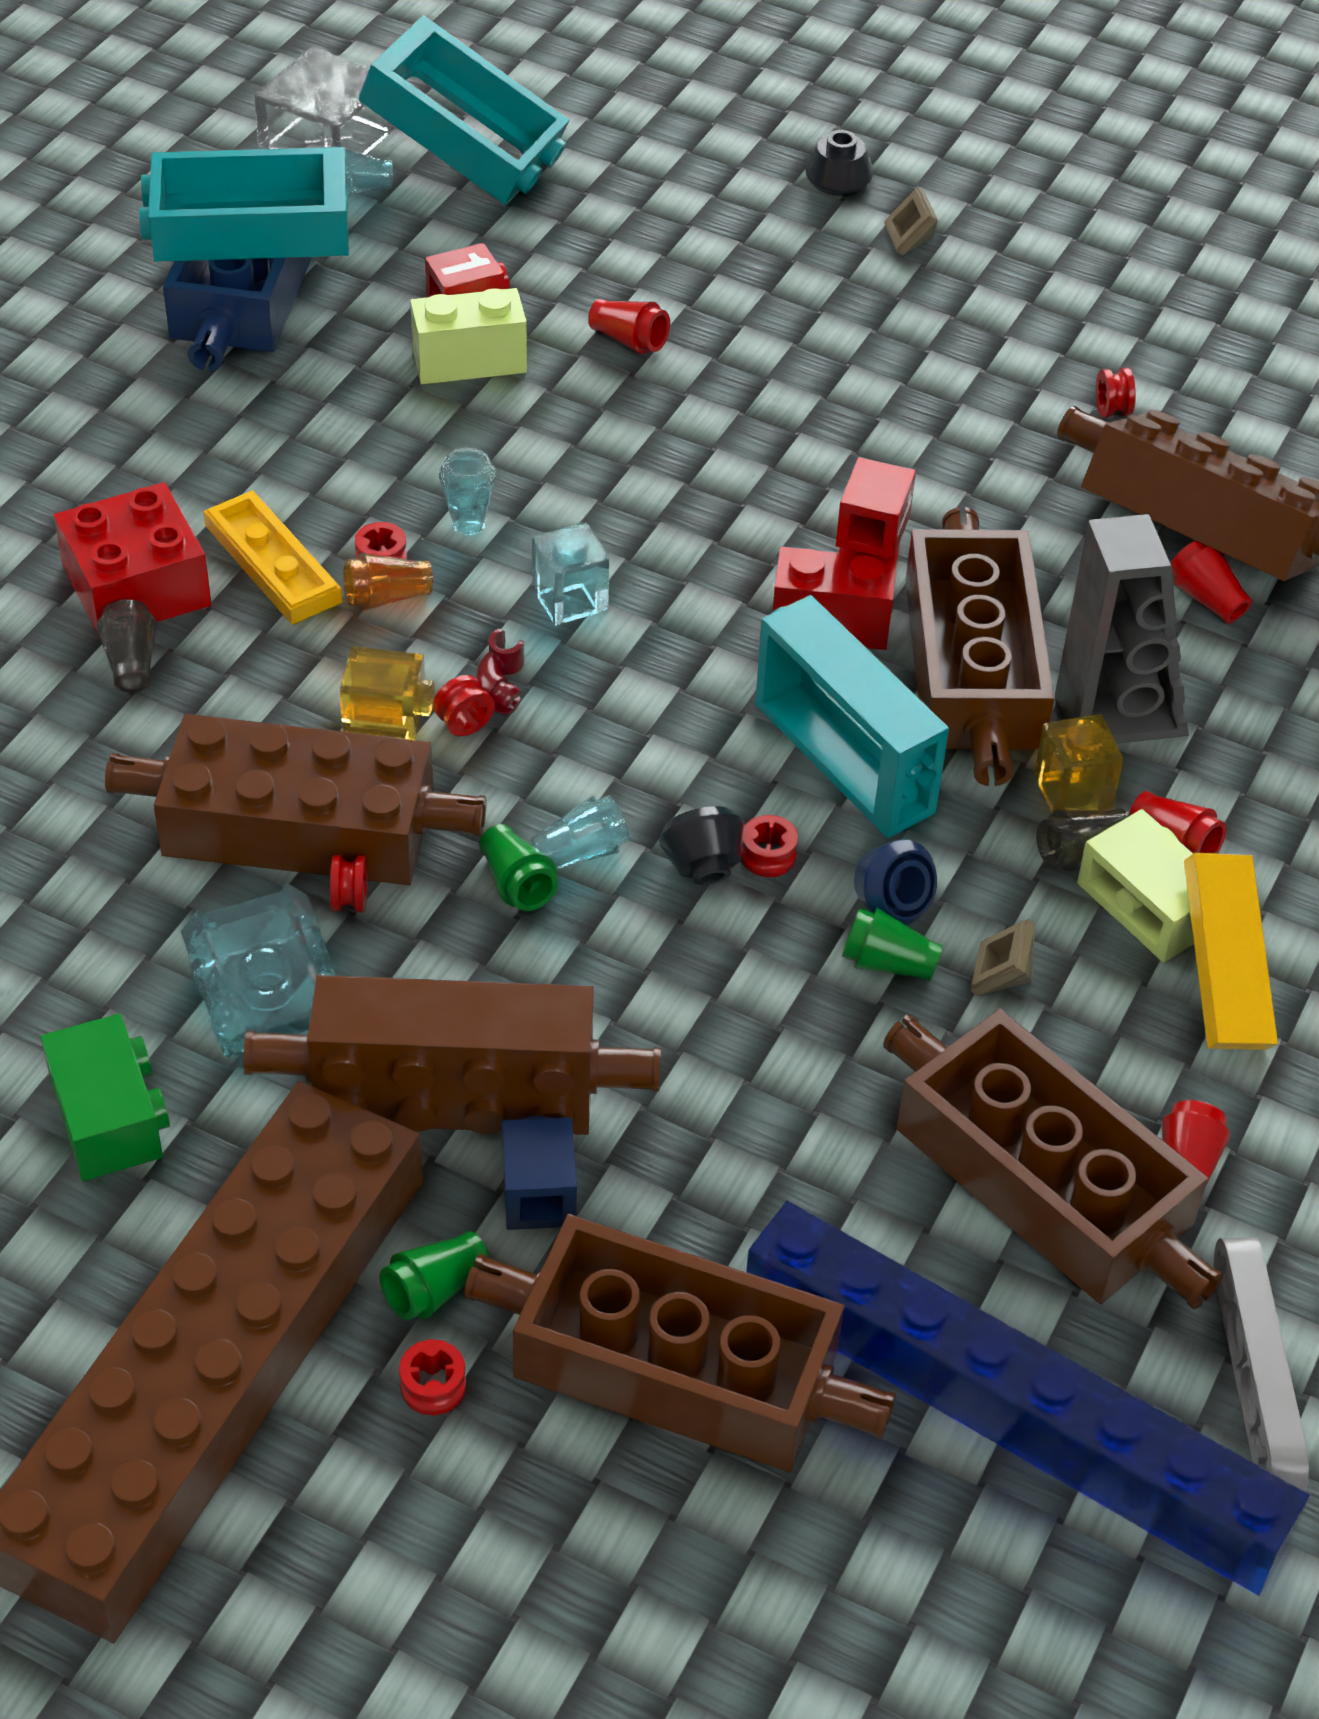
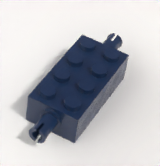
M312 257L174 261L163 285L169 338L193 341L188 349L187 356L193 366L203 371L209 356H212L208 365L209 371L217 370L221 366L227 346L274 352Z

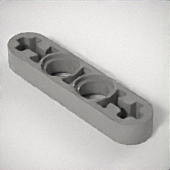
M1255 1237L1219 1238L1214 1250V1269H1218L1223 1273V1279L1217 1288V1295L1258 1487L1265 1496L1303 1495L1308 1485V1452L1263 1250L1259 1240Z

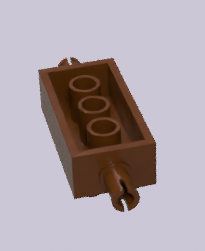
M1071 406L1064 414L1057 432L1058 439L1066 440L1094 453L1081 484L1082 488L1140 515L1149 514L1153 521L1283 581L1319 566V481L1306 477H1301L1299 482L1280 474L1281 466L1276 462L1250 454L1247 459L1228 451L1230 443L1225 439L1206 432H1198L1197 436L1178 428L1180 421L1177 418L1161 411L1148 410L1147 414L1129 415L1128 418L1110 423L1083 412L1076 406Z
M960 507L949 510L942 519L943 530L912 529L905 583L918 698L949 727L946 749H972L974 758L973 770L976 781L984 786H989L988 766H991L993 768L994 785L1000 786L1007 783L1014 774L1009 749H1045L1055 697L1029 530H979L978 514L974 510L965 507L966 524H962Z
M184 713L171 754L167 755L165 760L112 753L109 756L110 762H107L105 788L107 793L156 797L154 812L161 856L330 876L334 854H341L344 860L348 862L355 861L358 855H366L368 881L411 885L422 838L427 829L474 834V836L481 837L486 820V796L479 795L477 797L434 792L432 746L429 741Z
M316 975L308 1034L256 1033L255 1031H247L244 1041L243 1068H245V1075L276 1074L305 1076L306 1082L312 1083V1087L414 1131L452 1129L471 1130L480 1134H493L499 1131L502 1132L503 1120H522L530 1116H545L549 1118L572 1117L573 1134L589 1135L591 1094H597V1088L646 1089L659 1092L661 1047H654V1049L599 1047V1040L593 1039L594 986Z
M1000 1008L949 1047L918 1023V1020L911 1014L904 1016L902 1023L897 1021L892 1026L884 1039L883 1046L888 1052L896 1055L915 1072L904 1080L897 1130L1097 1303L1101 1305L1140 1271L1145 1272L1147 1270L1154 1273L1186 1300L1187 1305L1194 1310L1202 1306L1203 1300L1199 1298L1200 1296L1207 1301L1221 1284L1223 1273L1211 1267L1179 1240L1183 1234L1194 1226L1208 1177Z
M571 1214L567 1215L538 1275L489 1259V1256L479 1254L475 1259V1266L479 1267V1269L471 1267L465 1286V1299L477 1300L520 1315L513 1329L514 1378L790 1473L793 1471L810 1423H817L820 1417L872 1434L875 1438L881 1440L886 1432L885 1424L888 1425L896 1393L891 1391L885 1392L833 1374V1363L838 1353L844 1304Z

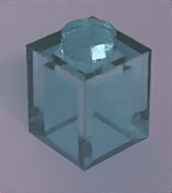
M587 522L532 537V588L554 625L608 610L609 557Z

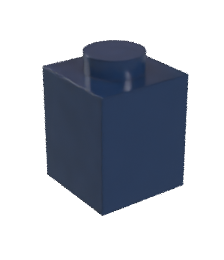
M530 1116L522 1120H503L502 1156L506 1229L562 1227L568 1214L577 1216V1179L572 1117L549 1118L545 1116Z

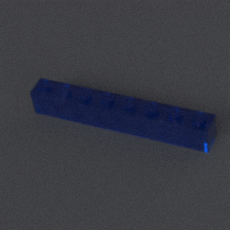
M786 1200L748 1249L747 1273L845 1305L838 1347L839 1353L1260 1596L1294 1536L1310 1494Z

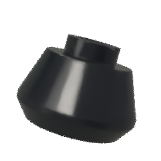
M835 130L818 141L806 163L805 172L807 178L821 192L834 196H847L859 192L872 180L873 166L866 146L860 138L847 130Z
M710 806L693 809L675 816L666 823L660 835L659 844L681 876L693 878L694 883L698 885L717 883L728 878L731 875L730 868L740 861L744 822L740 816L726 807Z

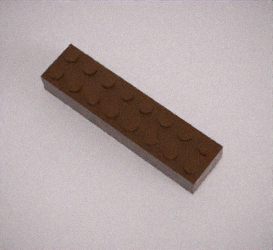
M301 1081L295 1084L0 1491V1587L115 1644L423 1183L421 1135L419 1132Z

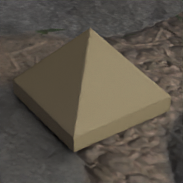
M918 186L884 221V224L897 253L904 256L934 236L938 219L924 190Z
M1029 919L1021 921L981 941L971 984V992L976 996L1033 982L1035 924Z

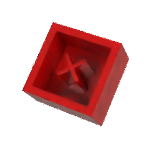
M165 482L138 488L128 493L83 504L79 507L53 514L62 566L100 640L212 606L205 552Z

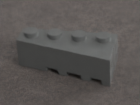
M1149 514L1088 520L1054 695L1064 725L1073 724L1075 728H1086L1085 734L1072 736L1071 744L1073 749L1189 736L1188 722L1183 709V703H1185L1184 685L1179 671V662L1181 661L1180 645L1175 632L1177 617L1172 569Z

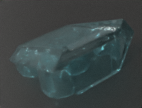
M286 883L280 892L207 913L197 909L181 930V935L189 955L194 986L197 993L204 998L210 1015L211 1028L216 1041L220 1044L223 1055L231 1058L243 1054L247 1031H255L256 1033L308 1034L316 975H337L307 894Z

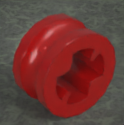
M1129 367L1120 368L1117 374H1112L1109 369L1099 370L1096 379V402L1102 418L1112 417L1115 411H1118L1122 417L1133 414L1136 402L1134 376Z
M374 522L359 529L355 535L356 565L359 570L367 576L375 578H388L401 572L407 564L406 534L400 527L388 522Z
M470 675L458 676L448 681L440 688L433 701V711L440 720L444 721L451 734L458 737L468 736L480 730L487 724L495 710L493 698L487 691L483 690L476 677Z
M761 815L752 818L745 824L740 856L745 868L753 874L765 878L778 877L790 871L797 857L798 833L796 828L790 821L776 815ZM767 843L766 849L759 847L758 844ZM772 843L779 845L780 848L771 850Z
M334 854L330 875L331 911L341 912L343 906L350 905L355 908L356 913H364L368 890L367 856L358 855L355 861L348 862L344 860L341 854Z
M435 1339L417 1342L407 1349L400 1360V1390L404 1402L412 1410L422 1415L436 1416L448 1413L459 1405L466 1389V1367L460 1351L454 1345L444 1340ZM441 1369L445 1370L446 1382L444 1384L434 1379L428 1381L424 1386L420 1384L419 1373L421 1371L434 1375Z

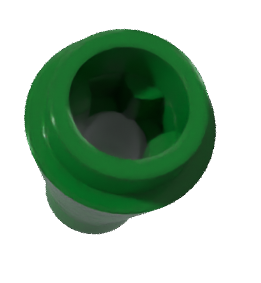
M497 824L483 833L479 841V848L487 859L501 899L506 904L523 911H532L548 903L558 887L557 869L554 861L515 834L508 825Z
M877 907L874 913L859 908L841 957L855 961L856 969L918 977L930 982L939 961L943 945L927 939Z
M467 1231L455 1238L395 1253L390 1259V1265L384 1267L379 1274L382 1293L388 1305L400 1318L411 1320L417 1316L427 1319L466 1285L471 1267L479 1269V1267L475 1266V1259L479 1254L489 1256L488 1250L476 1233Z

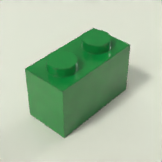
M121 1013L40 1035L50 1081L81 1180L86 1181L163 1158L159 1130L170 1127L166 1105L159 1087L151 1090L146 1089L143 1077L152 1075L147 1049L142 1036L129 1038Z

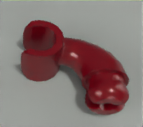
M496 629L489 636V652L479 663L475 677L482 685L483 690L487 691L495 701V710L501 715H509L519 706L521 691L518 686L508 683L503 675H512L522 670L524 666V641L519 640L513 648L505 649V631Z

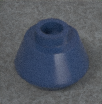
M907 839L891 841L871 849L861 858L854 875L855 892L859 900L870 912L874 913L877 907L901 923L909 925L926 912L935 897L937 889L935 863L928 850L921 844Z

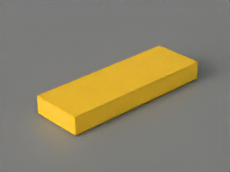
M253 490L203 511L206 528L291 625L342 603L341 587Z
M1193 853L1184 859V868L1207 1049L1268 1050L1278 1044L1253 855Z

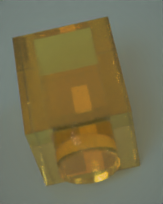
M352 646L340 686L343 732L415 740L421 716L431 715L435 692L434 680L425 679L424 654Z
M1102 714L1043 724L1034 776L1054 819L1113 808L1124 758Z

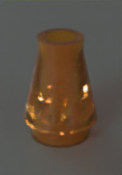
M361 552L357 559H346L344 563L343 583L346 600L350 606L361 605L362 609L367 611L412 597L430 595L433 589L431 564L428 560L415 561Z

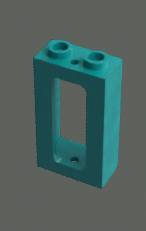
M424 15L371 64L358 97L361 103L504 205L519 190L524 194L528 193L538 180L542 172L541 167L545 164L551 168L559 159L567 144L561 139L570 121L567 117ZM410 77L419 78L517 148L522 156L518 160L406 80Z
M344 147L151 152L150 174L141 175L143 207L139 208V221L142 240H151L154 262L349 256L348 196Z
M812 595L788 606L780 607L770 615L763 617L761 621L755 705L887 839L935 814L949 727Z

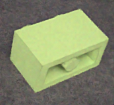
M517 288L503 290L488 289L483 292L456 295L438 294L428 298L410 299L412 348L421 385L527 373L526 318Z
M1141 809L1086 841L1077 880L1079 886L1163 963L1194 945L1184 859L1193 853L1178 841L1172 831L1162 827L1148 813Z

